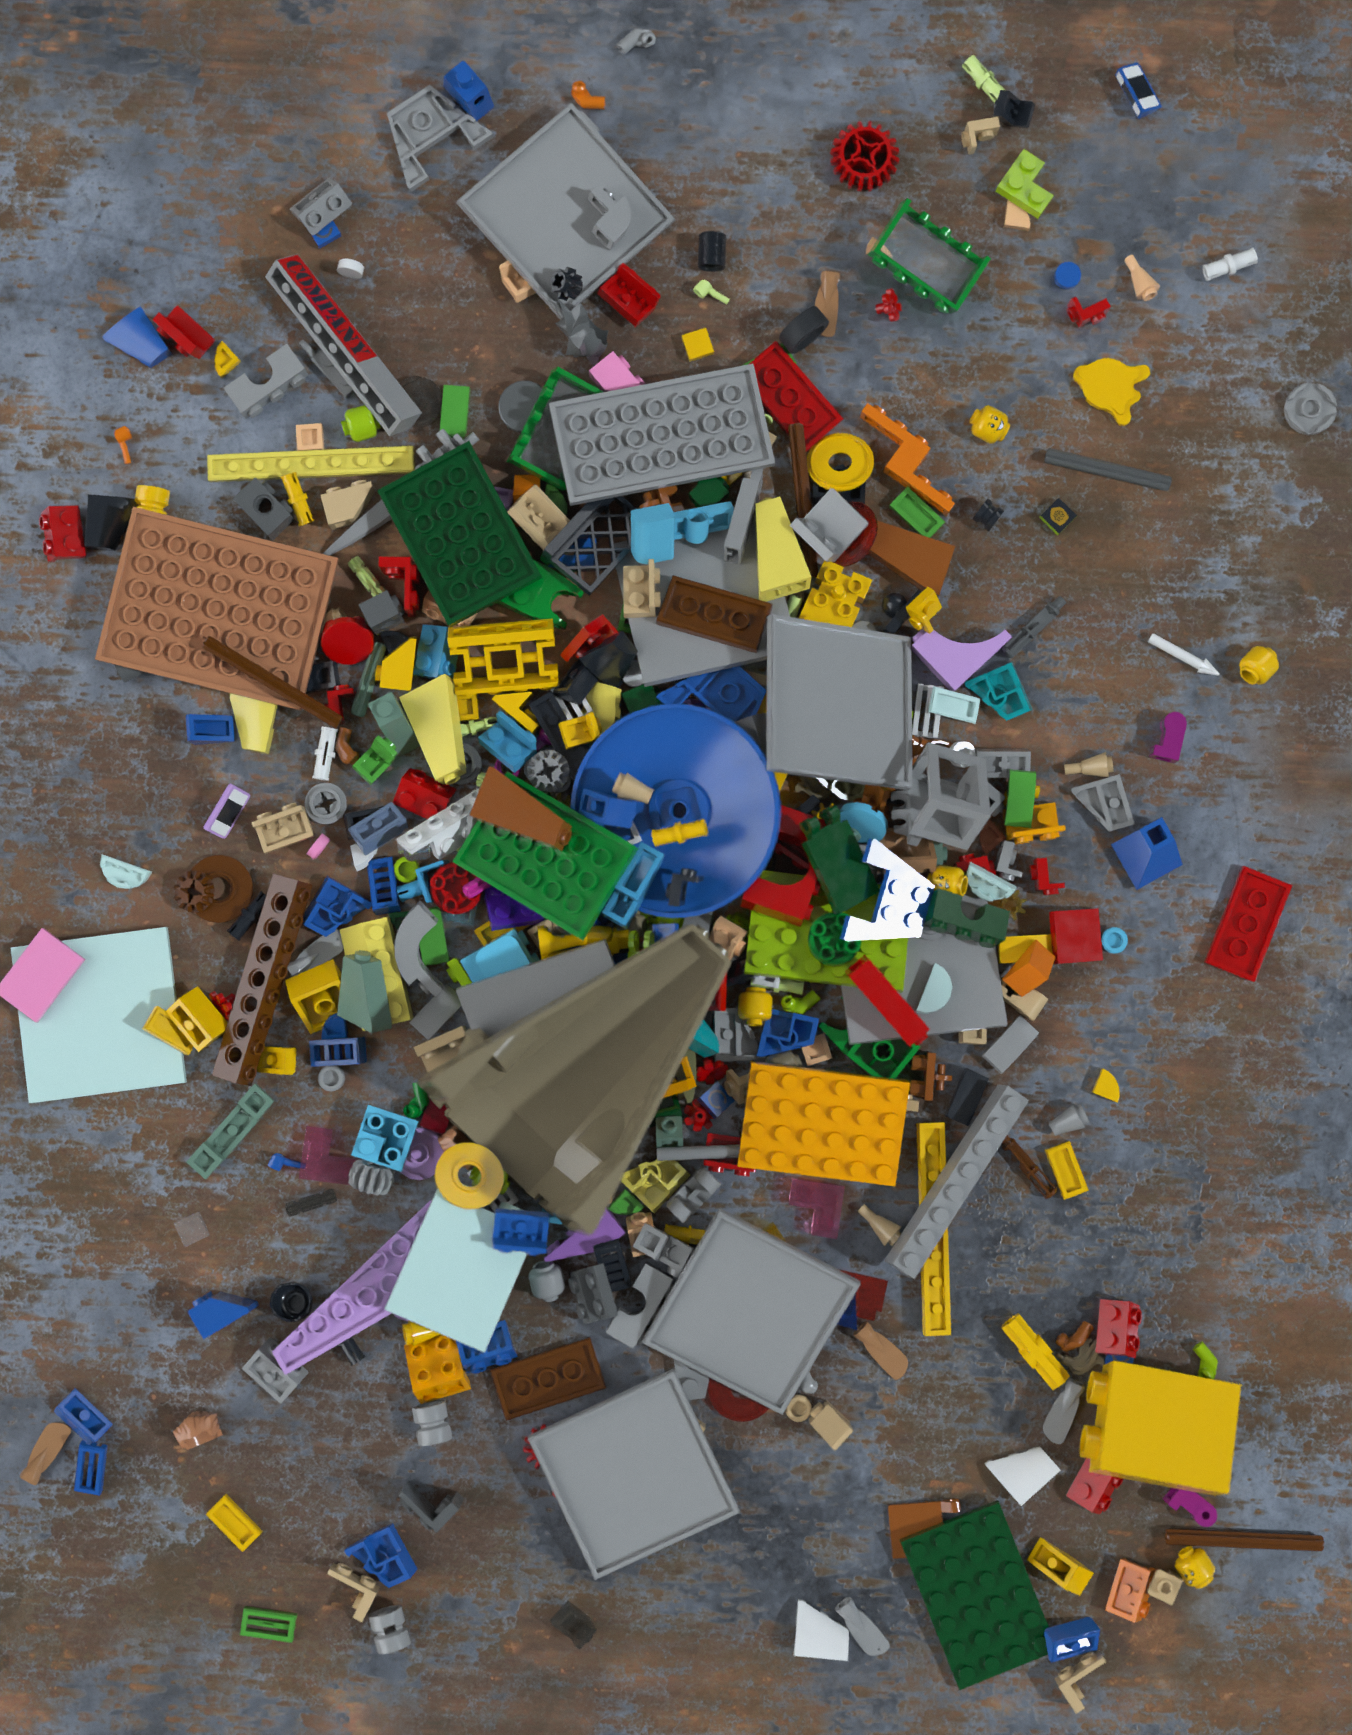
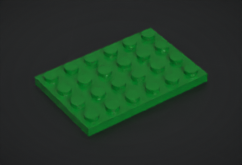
M506 772L505 776L572 826L570 841L560 851L477 820L453 862L584 941L614 891V887L639 848L513 774Z

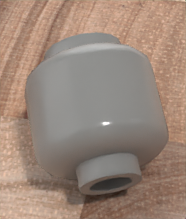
M553 1261L538 1262L533 1265V1269L529 1272L528 1278L534 1297L543 1299L544 1302L557 1300L566 1287L562 1269Z

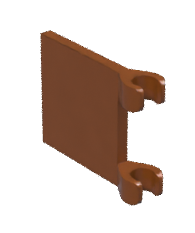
M959 1499L888 1504L893 1559L907 1558L899 1539L943 1522L942 1512L958 1513L960 1511Z

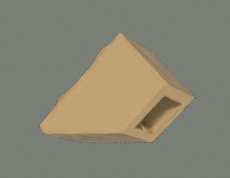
M355 481L351 483L352 487L344 489L333 487L326 490V494L320 495L328 525L332 530L352 525L360 519L375 493L371 481Z

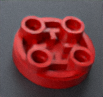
M341 617L328 620L325 623L321 635V647L329 659L339 664L353 665L364 661L371 654L374 646V636L363 617Z
M454 862L441 866L430 880V894L434 903L441 910L450 914H464L471 911L479 903L483 891L473 898H467L462 887L477 876Z

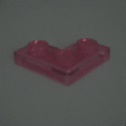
M306 1126L299 1179L350 1185L348 1183L349 1172L355 1159L329 1156L333 1129Z
M792 1178L788 1204L814 1209L811 1235L837 1239L845 1186Z

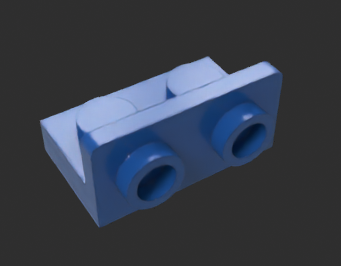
M505 1320L497 1322L485 1352L456 1340L461 1363L467 1373H481L487 1369L486 1367L495 1364L505 1365L517 1357L508 1324Z

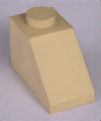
M828 1400L823 1404L817 1403L809 1413L811 1415L809 1418L810 1424L834 1450L853 1432L850 1421Z

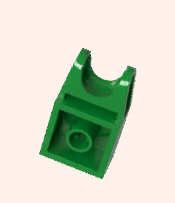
M533 559L542 578L497 603L529 620L553 619L555 628L565 630L567 623L551 610L552 602L560 595L581 598L584 592L552 568Z
M824 1022L818 1025L843 1054L869 1075L875 1077L895 1079L920 1048L919 1045L916 1046L915 1044L909 1046L903 1039L849 1045L847 1029L836 1030ZM886 1044L888 1046L886 1049L888 1051L887 1056L880 1055L878 1057L876 1055L878 1052L876 1047Z

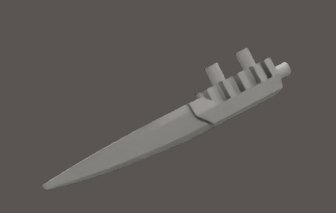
M443 428L436 434L443 443V446L438 448L435 453L431 455L424 445L416 450V453L424 462L417 465L415 470L467 441H470L473 446L479 441L478 437L472 432L465 439H462L458 433L451 438ZM380 500L323 554L330 556L390 521L392 518L383 501Z

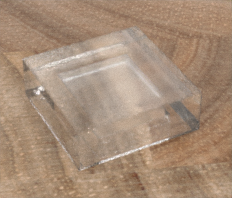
M200 1212L174 1223L184 1247L210 1235Z

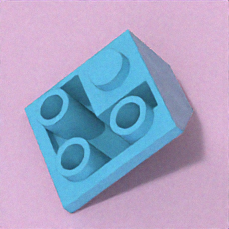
M368 1105L351 1155L402 1172L419 1121Z

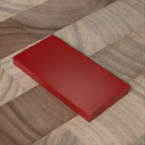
M774 341L749 363L754 365L764 409L789 436L788 426L790 424H803L806 452L843 421V417L777 341Z
M1242 866L1204 963L1250 982H1255L1293 885Z

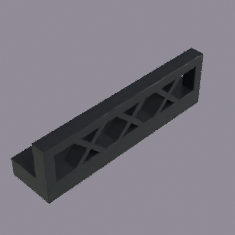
M549 692L530 703L529 706L555 751L567 760L569 775L574 782L587 752L583 745L566 749L558 724L568 719L553 693Z

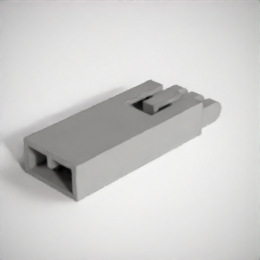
M763 468L752 470L750 479L743 478L724 544V561L741 564L755 516V504L759 501L763 485Z

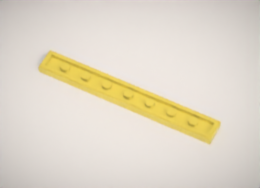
M414 446L207 455L208 481H252L255 477L258 480L281 479L280 477L293 472L297 473L298 478L408 474L415 470Z

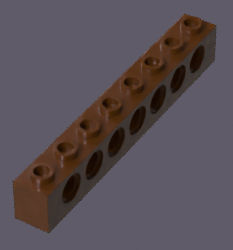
M273 873L212 1072L213 1076L236 1084L252 1086L257 1074L261 1054L265 1048L268 1030L272 1025L275 1007L280 999L282 984L288 972L287 966L295 949L296 938L299 928L303 923V915L307 902L310 899L313 885Z

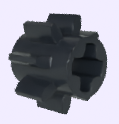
M566 267L563 270L559 268L552 276L551 291L557 293V298L567 301L568 298L576 299V296L581 293L583 288L582 276L576 274V269Z

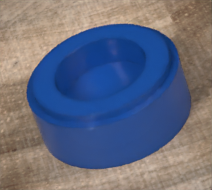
M1073 262L1060 264L1054 274L1055 283L1064 290L1073 289L1081 279V270Z

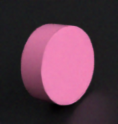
M322 833L309 849L307 855L317 859L330 842L329 838Z

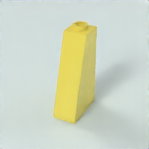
M781 497L765 498L755 504L759 600L765 602L810 589L811 584L809 569L793 528L790 526L791 523Z
M443 674L399 698L434 779L442 784L450 785L459 781L460 776L467 772L457 695H455L454 690L455 685L451 677Z

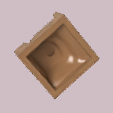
M887 828L883 839L878 841L918 873H924L929 868L932 876V873L936 870L937 856L933 840L922 838L917 846L907 844V836L895 833L894 828ZM882 868V873H883V878H884V875H885V871H886V870Z

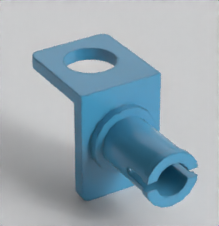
M441 860L416 869L417 880L397 886V893L408 891L398 895L400 900L405 902L408 899L423 894L426 903H433L434 901L430 894V879L427 872L450 863L449 860Z

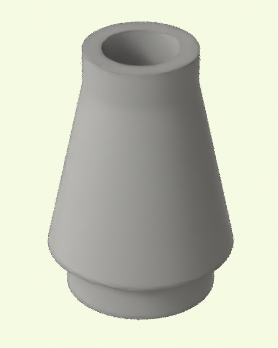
M1081 1104L1071 1105L1055 1119L1049 1121L1055 1136L1083 1129L1086 1124L1090 1123Z

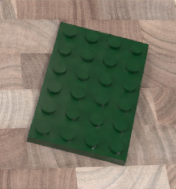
M470 441L377 490L450 628L542 578Z
M998 1500L899 1539L959 1691L1048 1655L1045 1629L1049 1628Z

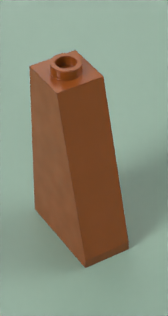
M866 517L865 519L869 524L857 537L856 547L921 591H924L927 587L933 589L938 597L955 546Z
M491 766L488 767L470 816L485 824L562 851L564 845H567L570 841L572 826L497 769Z

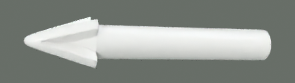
M1154 633L1150 636L1148 643L1197 668L1198 673L1219 676V672L1207 659L1202 660Z

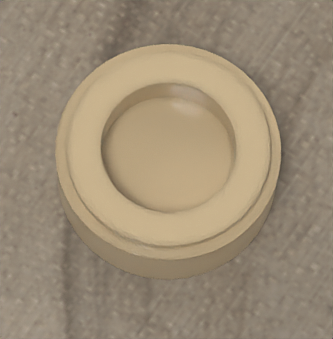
M795 1394L786 1408L787 1416L795 1422L806 1420L812 1410L810 1400L803 1394Z

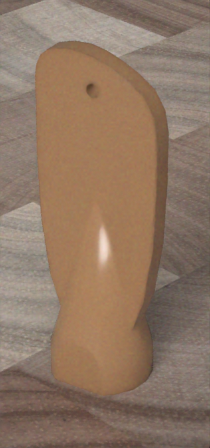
M821 272L822 284L815 301V306L829 320V325L821 334V336L828 338L835 335L837 324V284L840 280V273Z
M868 1321L861 1323L853 1335L863 1342L870 1355L893 1379L898 1380L903 1377L908 1367L906 1356L886 1337L874 1331Z
M54 1422L44 1428L31 1452L27 1467L19 1475L21 1479L32 1485H37L41 1474L55 1460L71 1434V1428L67 1424Z

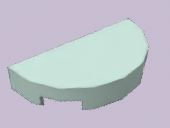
M103 854L101 855L100 866L104 876L107 878L106 880L118 888L132 889L139 887L152 874V871Z
M970 862L966 873L968 884L971 887V891L980 899L991 902L1008 898L1016 891L1015 885Z
M937 963L932 968L916 1013L929 1014L943 1008L951 997L952 983L950 976Z

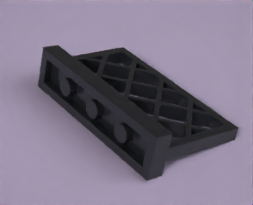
M622 496L587 502L544 548L540 561L547 566L553 565L590 596L631 551L629 520H631V510H636L637 508ZM613 501L617 502L623 507V514H610L609 505ZM595 520H606L607 531L594 532L593 523ZM611 520H624L625 531H612ZM595 537H608L610 548L596 549ZM613 537H626L627 546L625 548H614ZM579 538H590L592 549H578L577 540ZM592 554L594 566H580L579 555ZM597 554H610L611 564L598 566ZM563 555H574L576 566H565L559 559ZM581 572H595V581L591 586L582 580Z

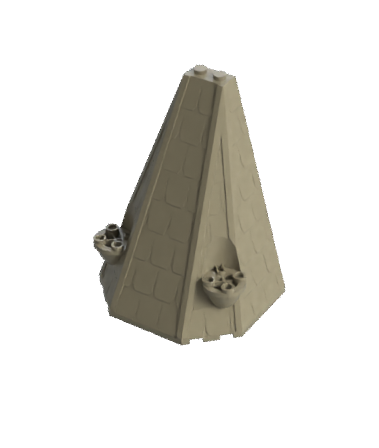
M685 925L516 1021L490 1038L480 1028H474L473 1030L469 1028L464 1033L466 1037L460 1046L458 1056L424 1074L417 1084L429 1094V1098L438 1108H441L443 1105L447 1107L444 1114L446 1118L472 1143L482 1145L496 1155L503 1170L508 1174V1178L526 1195L531 1196L535 1200L539 1197L542 1198L538 1204L549 1214L556 1216L570 1231L591 1236L597 1229L647 1127L652 1121L731 964V961L727 958L728 952L721 945H714L708 939V932L700 925Z

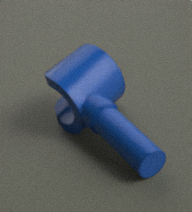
M275 1153L268 1162V1166L277 1171H280L283 1165L306 1170L307 1163L290 1160L280 1153Z

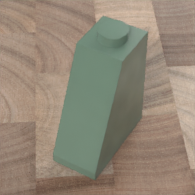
M392 692L368 703L385 737L396 746L395 751L398 753V757L421 747L399 699Z
M359 950L355 954L343 956L337 1015L370 1033L392 1028L381 960L371 956V953L368 951Z

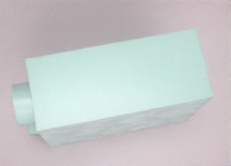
M437 1189L384 1309L485 1352L527 1254L519 1251L502 1253L493 1249L492 1234L495 1213L483 1208L463 1209L448 1202ZM502 1201L499 1206L501 1209L522 1210Z

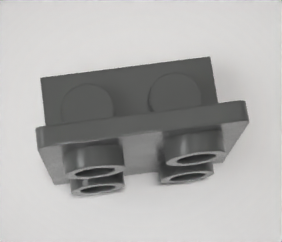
M409 1481L398 1494L401 1498L400 1503L410 1512L412 1510L420 1516V1523L427 1530L433 1529L436 1533L460 1509L464 1498L458 1492L452 1497L447 1494L439 1502L438 1507L435 1508Z

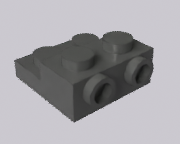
M603 1263L570 1272L569 1287L571 1292L576 1294L578 1301L576 1311L578 1317L581 1320L583 1319L584 1324L618 1316Z

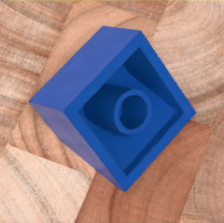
M212 1291L192 1302L194 1308L187 1312L200 1335L205 1339L249 1313L259 1304L257 1300L222 1291L213 1295Z

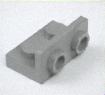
M329 177L292 206L290 210L304 224L309 233L315 235L349 208L352 202L339 184Z
M269 1338L242 1369L281 1404L306 1377L308 1371L303 1366H300L285 1375L272 1353L279 1344L272 1338Z

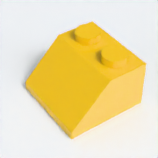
M334 959L285 980L290 1001L310 1034L322 1030L325 1021L337 1013L342 973Z

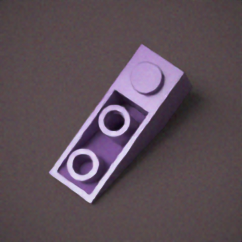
M606 1208L597 1229L591 1236L568 1230L566 1232L568 1238L562 1243L556 1240L547 1248L546 1252L548 1254L544 1257V1260L548 1262L594 1252L593 1245L619 1239L625 1234L626 1230L611 1211Z

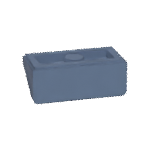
M391 801L348 828V831L363 854L368 855L406 831L408 825L406 818Z

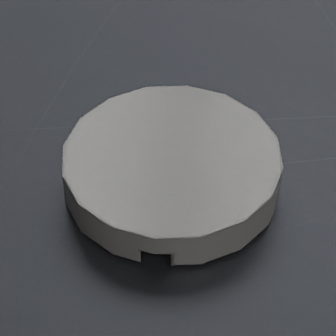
M1303 383L1294 388L1286 398L1284 404L1285 419L1289 426L1298 433L1305 435L1319 434L1326 430L1335 420L1337 402L1333 393L1324 385Z

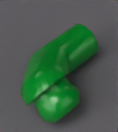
M417 1082L412 1083L414 1098L403 1109L406 1117L414 1119L419 1117L429 1104L427 1092Z

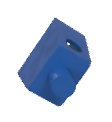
M464 60L444 76V88L467 114L476 119V122L494 108L488 88ZM477 98H480V99H481L480 102H478L477 104H474V102H475V100H476Z

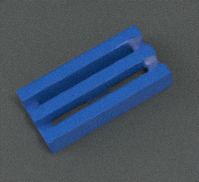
M85 1440L80 1442L74 1491L101 1495L108 1445L102 1444V1446H97L95 1442H92L90 1445ZM86 1452H90L86 1486H82ZM97 1453L99 1454L95 1488H93L95 1460Z

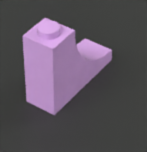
M921 629L911 639L914 642L911 646V651L948 690L955 692L998 652L1012 636L1004 630L987 641L960 643L941 636L934 629L930 634Z

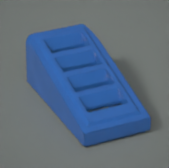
M393 857L370 860L367 870L374 914L382 915L401 911L399 894L397 893V881L394 874ZM388 867L386 872L374 873V869ZM386 878L390 879L388 882L376 883L375 881ZM391 889V892L377 894L379 890ZM391 899H392V901H387V902H381V903H379V901H385V900H391Z
M365 1037L309 1041L311 1067L354 1065L367 1062ZM342 1044H345L346 1059H342ZM320 1045H324L325 1060H321ZM331 1045H334L335 1060H332Z

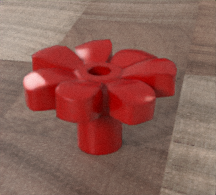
M892 288L886 289V294L882 295L883 303L876 304L875 310L877 314H888L890 322H895L900 318L899 312L902 311L901 303H897L898 297Z
M211 992L209 994L210 1002L228 1021L236 996L231 993L224 998L222 993Z
M712 1056L704 1057V1066L696 1068V1079L700 1082L705 1081L706 1085L714 1084V1079L719 1081L725 1077L726 1071L729 1070L728 1066L721 1060L714 1062Z
M696 1098L692 1101L693 1107L685 1106L684 1113L689 1116L684 1119V1122L687 1126L694 1124L693 1130L700 1132L702 1126L710 1129L713 1126L710 1119L714 1118Z

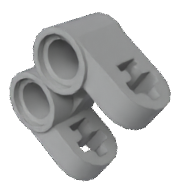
M702 1165L667 1201V1207L680 1221L685 1223L722 1183Z

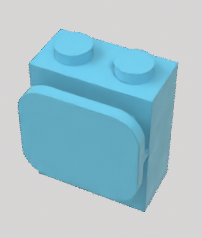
M514 927L461 958L460 962L471 981L476 982L540 961L536 953L531 955L526 947L530 942L523 930L517 932Z

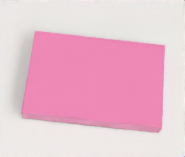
M41 928L1 981L0 996L34 1022H39L86 959L45 928Z

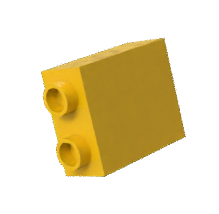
M1109 1362L1102 1366V1372L1092 1371L1089 1376L1086 1395L1087 1403L1096 1404L1097 1413L1095 1426L1084 1425L1079 1448L1080 1457L1090 1459L1089 1472L1213 1496L1229 1494L1241 1385L1124 1362Z

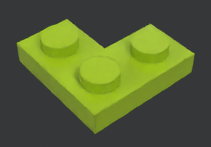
M1025 149L1022 150L995 190V192L1039 219L1054 196L1033 182L1045 162Z

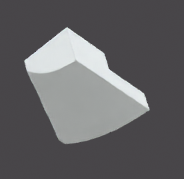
M1040 1446L1028 1449V1451L1023 1453L1009 1454L1008 1457L994 1461L991 1459L984 1463L1021 1506L1060 1471L1059 1467Z
M798 1599L794 1656L848 1661L849 1629L841 1623L833 1621L822 1611L819 1612L811 1607L805 1600Z

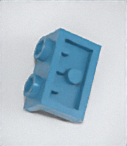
M502 711L496 713L497 723L478 737L480 745L515 773L537 754V741L535 736L530 731L523 730L512 716H507Z

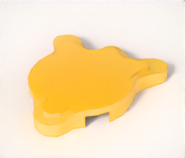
M1103 358L1089 365L1078 366L1073 373V379L1079 384L1089 405L1110 413L1118 425L1126 426L1131 420L1130 407L1141 398L1140 392L1134 389V384L1146 380L1150 375V369L1147 365L1130 367L1119 360Z

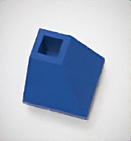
M1162 817L1111 844L1136 890L1183 865L1176 841Z

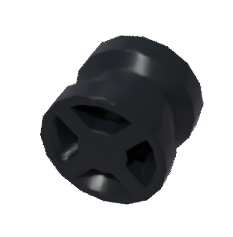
M987 499L972 520L981 522L989 532L1005 510L993 506L992 501Z

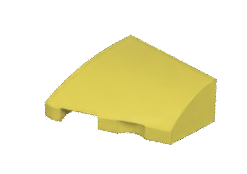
M596 682L587 694L586 700L592 708L595 718L598 717L601 722V735L616 720L620 719L621 689ZM584 706L581 711L582 714L587 713Z
M230 693V701L242 749L269 755L274 733L273 724L278 705Z
M656 1159L653 1162H645L639 1164L637 1168L626 1171L621 1182L655 1213L687 1180L690 1174L676 1160L657 1161Z

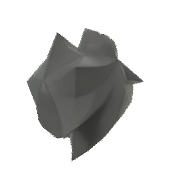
M559 300L564 318L555 324L569 338L566 355H573L574 357L586 356L591 364L595 366L598 363L599 356L607 348L609 330L598 328L588 317L581 302L571 310Z

